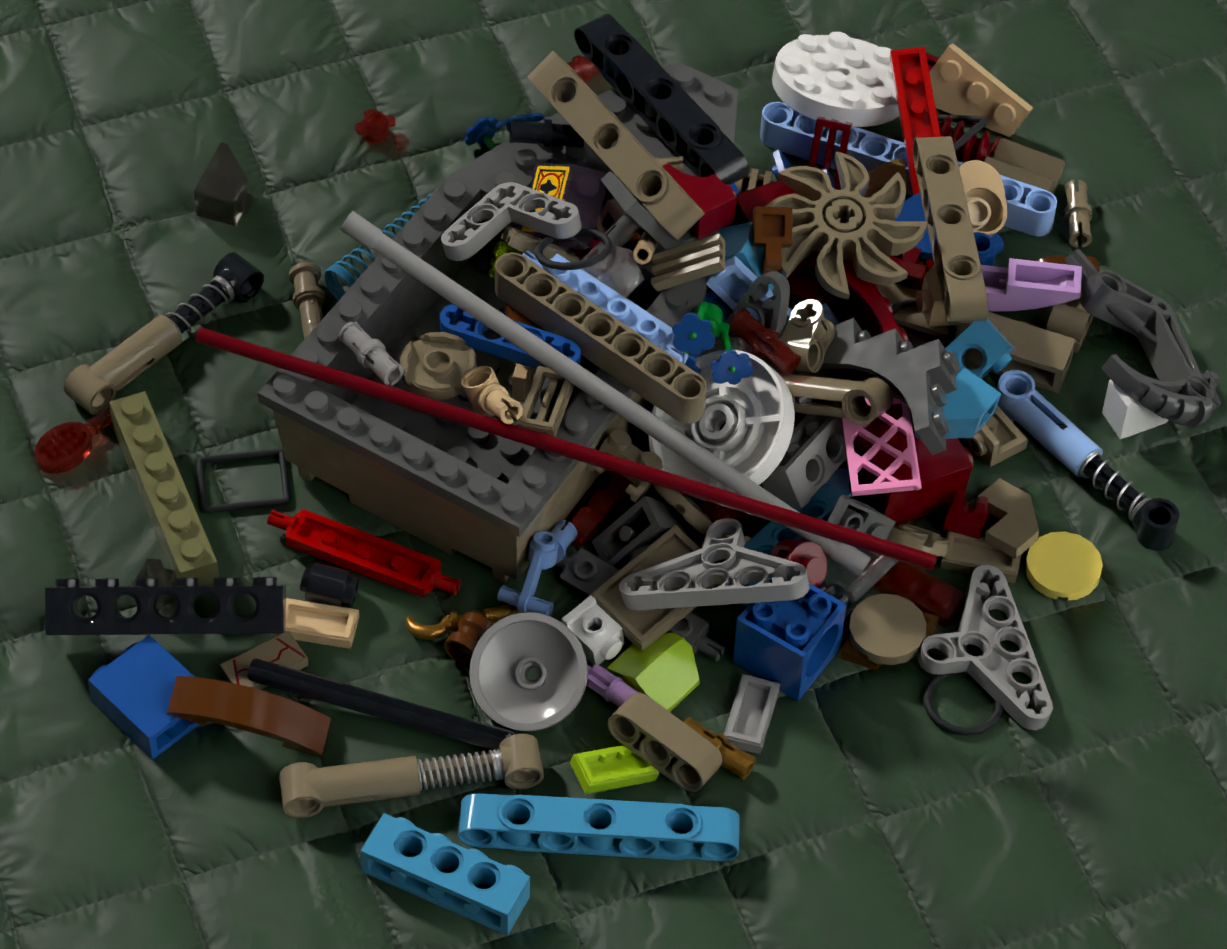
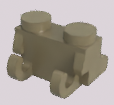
M620 429L612 430L598 450L659 470L663 468L662 460L657 454L639 450L631 444L632 440L629 434ZM590 464L586 467L591 472L596 470L601 474L604 471L603 468ZM623 475L633 482V485L630 484L625 492L631 496L630 500L634 503L638 502L648 492L652 484Z

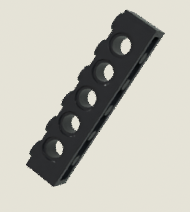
M237 577L214 578V585H198V578H174V585H158V578H135V585L119 586V578L95 579V586H79V579L67 578L55 579L56 586L45 588L46 635L265 634L286 632V584H277V577H253V585H237ZM206 594L214 598L216 611L213 615L203 616L197 611L195 603L200 595ZM241 594L250 595L256 602L255 612L250 616H243L235 609V600ZM83 595L91 596L97 603V612L93 617H85L78 610V601ZM122 595L133 597L137 603V611L132 617L121 615L117 609V601ZM161 595H169L176 601L177 609L173 616L166 617L158 612L156 602Z

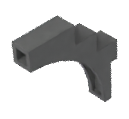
M852 318L834 325L835 336L827 349L819 371L813 373L791 370L796 375L862 382L868 378L882 379L891 388L893 397L910 407L915 432L929 452L935 455L946 451L945 434L949 432L948 421L944 415V406L947 405L946 394L957 390L956 373H959L960 368L955 354L952 351L947 352L939 339L913 348L909 340H903L896 328L871 337L870 333L867 330L862 331L855 319Z

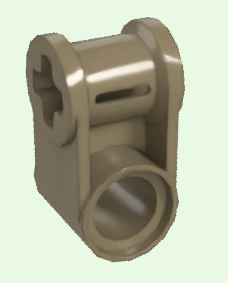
M814 299L804 300L792 310L791 317L775 347V363L779 369L816 373L821 368L824 356L836 331L833 323L825 319L824 308L819 301Z

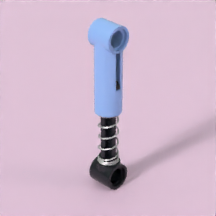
M1010 370L1000 377L997 391L1002 394L998 406L1012 422L1016 421L1074 475L1090 478L1093 481L1094 488L1105 491V498L1114 499L1117 502L1119 510H1126L1132 524L1137 528V540L1142 546L1149 550L1161 551L1173 543L1180 516L1179 510L1174 503L1162 498H1147L1144 492H1137L1132 487V481L1127 483L1120 476L1121 471L1115 472L1108 465L1109 460L1103 461L1101 459L1103 450L1035 390V382L1031 375L1020 370Z

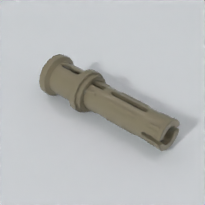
M311 262L296 264L289 271V280L294 284L295 288L293 304L300 310L304 340L323 319L322 306L325 302V293L319 285L321 269L317 264Z

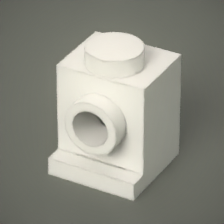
M591 595L562 618V623L576 635L584 649L586 659L593 665L595 663L599 665L605 659L610 660L614 658L625 644L623 628L597 605L596 599Z

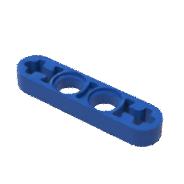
M450 304L441 311L440 332L458 335L465 340V344L470 348L472 347L473 349L537 369L538 366L547 367L502 336L493 340L485 338L482 334L490 328L456 305ZM458 320L463 321V322H458L457 325H452V324H455ZM516 322L581 365V349L577 342Z

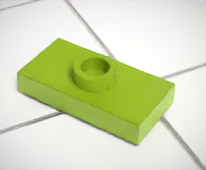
M624 745L573 754L570 761L585 794L656 781L660 773Z

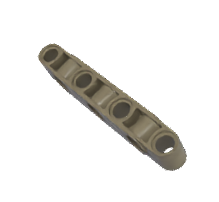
M554 50L527 76L554 108L675 239L679 240L705 214L650 152ZM616 140H618V142L616 143V145L611 148V146L613 145V143H614ZM661 187L659 193L654 196L655 191Z
M952 137L915 138L913 142L914 166L925 221H928L927 230L946 319L948 323L986 321L988 313L987 293Z

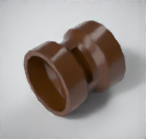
M466 612L458 622V631L452 632L444 643L446 653L457 663L470 667L471 657L478 641L493 624L478 613Z

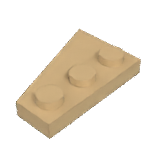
M953 43L947 47L929 72L937 109L952 115L987 116L989 122L984 127L1005 136H1012L1033 109L1032 106Z

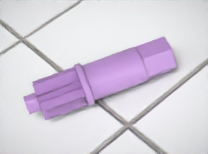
M595 663L593 668L587 665L588 676L586 686L604 697L605 701L612 702L620 707L632 694L639 693L626 684L621 677H616L600 665Z

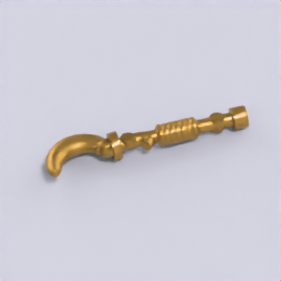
M509 605L483 609L482 612L472 610V612L487 618L491 623H496L505 617L521 613L517 611V607H510ZM456 611L450 612V615L445 616L441 623L436 625H422L417 623L412 616H407L405 625L413 636L424 640H434L447 634L451 628L452 631H458L457 625L463 615L457 616Z

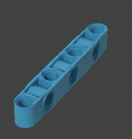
M479 793L470 794L462 798L458 838L463 844L478 848L669 860L729 861L736 858L739 854L740 816L736 811L723 807ZM514 821H522V822H525V823H524V824L517 825V824H513L512 822H514ZM600 825V826H604V827H606V828H605V829H595V828H593V827ZM682 830V831H686L687 833H686V834H678V833H675L674 831Z

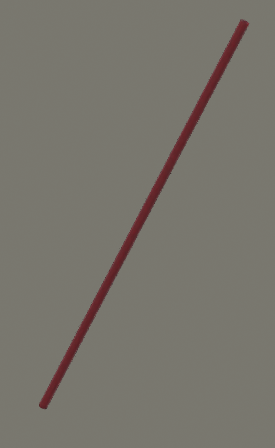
M200 327L196 333L195 341L210 347L933 571L937 560V555L521 426L506 424L492 417Z

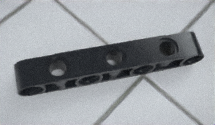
M604 14L574 30V38L582 54L678 157L683 156V163L698 177H709L715 174L725 185H731L749 175V166L743 153L640 43L610 14Z

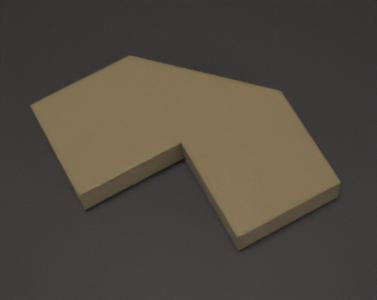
M999 478L977 496V503L980 496L988 497L989 514L1000 519L986 531L984 542L1016 559L1038 540L1039 528L1030 494Z

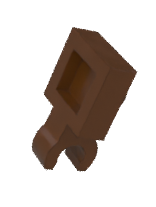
M755 206L753 209V246L764 247L762 274L771 271L778 272V270H781L782 265L781 247L790 248L792 245V208Z

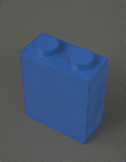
M151 635L146 636L138 643L129 645L121 656L110 664L99 667L92 677L88 679L91 702L152 760L199 725L198 723L166 715L176 677L194 676Z

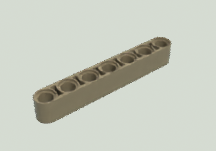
M511 252L501 255L496 260L495 293L501 301L545 331L577 342L583 357L675 420L690 424L699 421L703 417L707 384L701 375L525 256Z

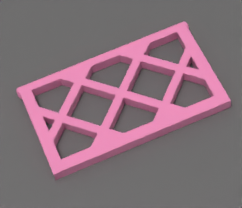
M865 397V401L870 405L869 400ZM893 397V404H901L903 415L898 420L886 413L878 417V419L891 426L881 438L865 430L869 424L860 426L853 424L847 418H842L852 496L920 490L922 488L910 407ZM898 431L904 434L907 440V448L903 452L887 443ZM858 435L873 444L862 457L854 452L853 440ZM880 449L896 459L885 471L869 462ZM902 464H905L911 468L912 479L899 481L892 474ZM864 468L878 478L872 484L859 485L857 473Z

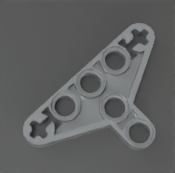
M726 518L720 519L709 526L702 549L631 574L621 581L619 590L626 608L630 610H649L796 600L808 593L810 583L806 568L802 564L744 548L745 538L740 522L735 519ZM730 534L733 535V536L728 537V538L719 539V538H721V537H723V536H725V535H730ZM728 559L722 563L712 564L718 560ZM770 576H774L772 577V583L769 580ZM751 582H760L753 586H745ZM715 584H722L721 586H718L716 588L706 589L707 587ZM683 586V588L679 590L669 591L670 589H673L675 587Z
M991 565L978 566L973 571L967 587L959 631L928 636L923 641L918 654V663L921 668L931 674L941 675L967 672L996 702L1001 703L1003 709L1022 727L1029 730L1042 729L1050 718L1053 704L1007 580L1002 571L997 567ZM988 586H993L991 593ZM989 610H1001L1007 615L1008 619L1005 621L995 620L990 616ZM1004 640L1012 641L1017 644L1019 651H1006L1002 648L1000 642ZM968 644L978 646L982 650L983 655L978 657L969 655L965 651L964 646ZM927 650H941L945 653L947 659L943 661L934 660L928 655ZM1012 673H1025L1030 677L1031 683H1018L1012 677ZM1029 701L1032 706V709H1027Z

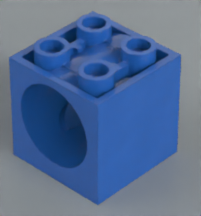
M810 584L808 593L796 600L750 603L737 618L733 664L757 678L780 683L781 692L799 701L841 648L846 604Z

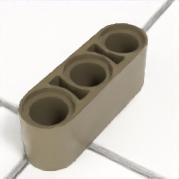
M632 694L608 719V729L616 740L687 791H698L722 766V755L714 744L645 694Z

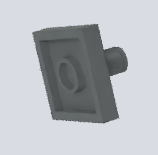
M612 170L601 179L625 212L605 233L613 242L612 248L615 251L619 252L640 229L646 230L666 250L683 245L680 240L675 239L657 221Z

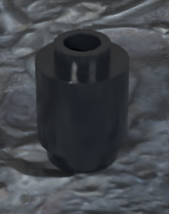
M314 563L312 569L305 568L301 579L300 591L306 592L305 600L352 608L360 579L359 577L351 576V571Z

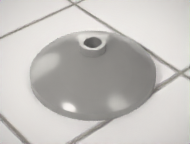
M518 613L499 620L482 635L471 657L470 684L474 697L481 709L498 724L517 731L531 732L544 730L564 720L580 702L586 688L588 676L586 655L576 635L557 619L540 613ZM536 667L540 671V676L536 681L531 682L527 678V673L531 668Z

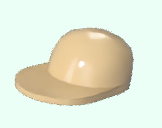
M980 160L967 161L960 165L959 169L973 232L985 233L992 237L1004 226L1007 219V203L1003 181L997 170L990 164Z

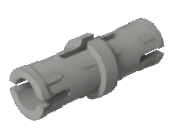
M349 322L342 327L338 335L339 340L354 352L357 361L364 368H370L385 385L392 386L402 378L404 373L403 366L386 352V346L379 339L371 338L357 322Z

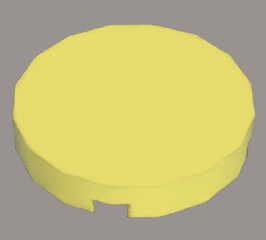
M1066 531L1050 532L1039 537L1030 546L1026 558V575L1033 587L1049 598L1058 599V596L1062 598L1068 597L1067 601L1078 600L1089 595L1098 586L1103 567L1101 555L1090 541L1080 535Z

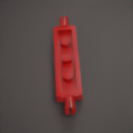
M273 509L268 516L267 525H272L286 531V546L425 598L434 588L456 595L460 588L461 580L441 574L440 560L305 509H302L293 517Z

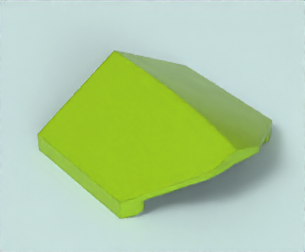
M676 633L663 634L643 652L632 644L606 668L607 671L616 677H621L630 687L639 693L647 695L669 712L700 684L692 646Z

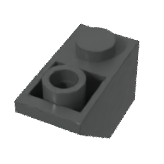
M842 494L827 522L887 540L896 521L867 504Z

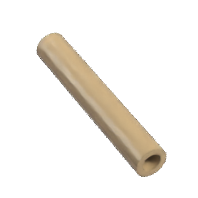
M647 231L643 232L633 252V258L639 264L648 263L657 247L658 241Z

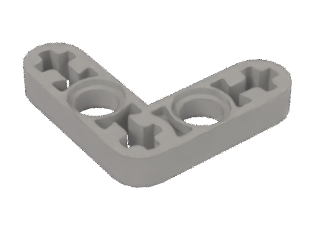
M507 182L493 188L445 230L441 236V242L448 259L462 261L476 254L511 222L554 238L565 239L576 235L582 228L578 208L572 203L514 182ZM543 208V209H541V210H539V211H536V212H530L531 210H534V209ZM485 219H491V220H489V221H487V222H484V223H478V222H480V221H482V220H485Z

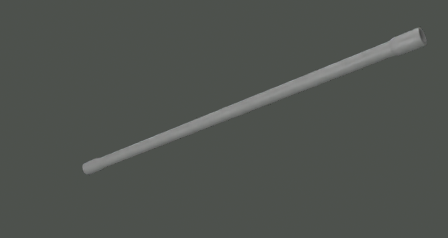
M352 211L341 226L340 231L367 249L374 250L733 492L798 512L386 236L381 229L356 212ZM786 526L806 541L819 545L831 560L857 577L863 572L870 561L869 556L854 546Z

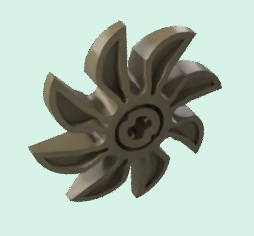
M836 152L835 161L841 190H836L831 186L830 178L823 170L809 166L790 167L778 172L777 178L797 194L793 193L778 197L765 207L792 208V245L790 248L781 247L782 265L780 272L787 278L805 258L809 257L813 252H820L816 259L814 270L818 283L830 294L839 298L849 299L850 294L843 260L852 262L856 276L863 281L873 284H892L907 278L908 272L886 255H899L914 248L922 240L928 221H894L902 211L906 196L905 182L898 172L880 191L873 194L872 197L866 198L864 196L867 193L869 174L866 168L854 157Z

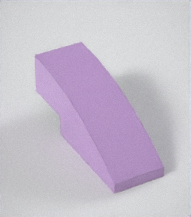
M1009 258L1008 268L981 265L987 293L988 311L990 312L1038 309L1080 298L1082 266Z

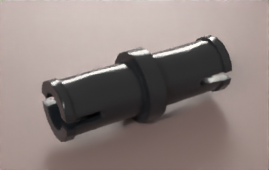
M511 119L510 143L542 144V148L550 149L551 145L584 147V139L570 124L552 123L551 119H544L543 123Z

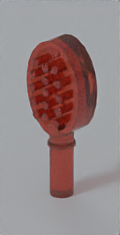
M110 406L92 419H88L84 424L81 422H66L47 431L39 439L35 448L39 469L45 473L59 474L81 464L92 450V437L95 434H99L102 429L112 423Z

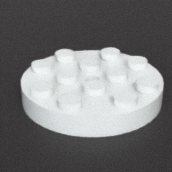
M832 32L829 35H800L798 39L789 42L778 52L775 59L772 84L780 99L795 111L815 120L820 116L828 120L835 119L843 123L850 122L853 123L852 127L876 126L890 122L899 116L890 63L891 49L851 38L843 32Z
M720 350L696 358V366L701 370L700 375L707 384L703 417L695 423H682L654 406L652 414L760 485L777 468L789 448L795 422L794 403L790 390L779 373L755 355L739 350L733 351L737 352L738 355L741 353L749 355V363L752 364L754 369L753 374L747 378H741V381L736 385H731L728 381L722 384L716 383L712 379L713 371L710 364L713 360L719 359L724 351ZM649 435L650 451L661 458L663 471L733 492Z

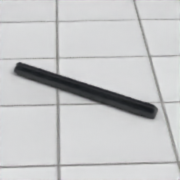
M258 658L253 659L248 668V679L250 681L486 749L497 750L505 738L515 735V733L506 729Z

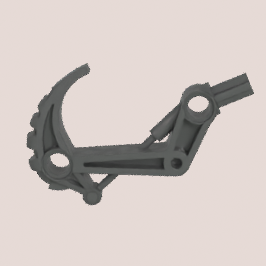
M1080 249L1075 250L1072 255H1067L1064 259L1066 265L1082 266V296L1080 297L1082 307L1088 313H1091L1092 316L1135 335L1159 380L1135 371L1123 362L1117 354L1111 355L1101 369L1126 394L1156 415L1178 425H1185L1187 427L1202 426L1221 405L1220 398L1215 391V388L1220 383L1219 376L1214 371L1206 370L1203 374L1200 373L1172 307L1165 300L1112 271L1101 270L1098 272Z

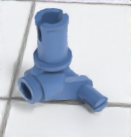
M566 520L558 521L551 532L540 531L534 534L529 544L528 561L530 567L522 592L502 585L498 592V601L516 606L517 611L521 613L530 611L547 616L551 615L553 602L534 597L541 571L551 568L563 560L567 547L576 539L577 530L571 522H568L563 530L561 529L565 525Z

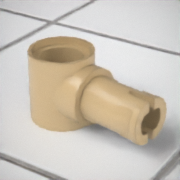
M476 367L468 371L461 379L463 389L475 413L488 417L496 415L506 424L514 423L512 417L518 420L522 416V405L517 400L511 398L508 395V391L500 385L492 367Z

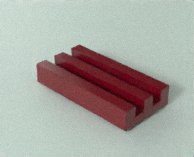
M818 116L808 166L816 168L823 127L830 128L822 170L826 169L830 172L837 130L843 131L839 152L847 154L853 123L839 122V120H828L825 117ZM836 166L834 185L836 190H840L841 185Z

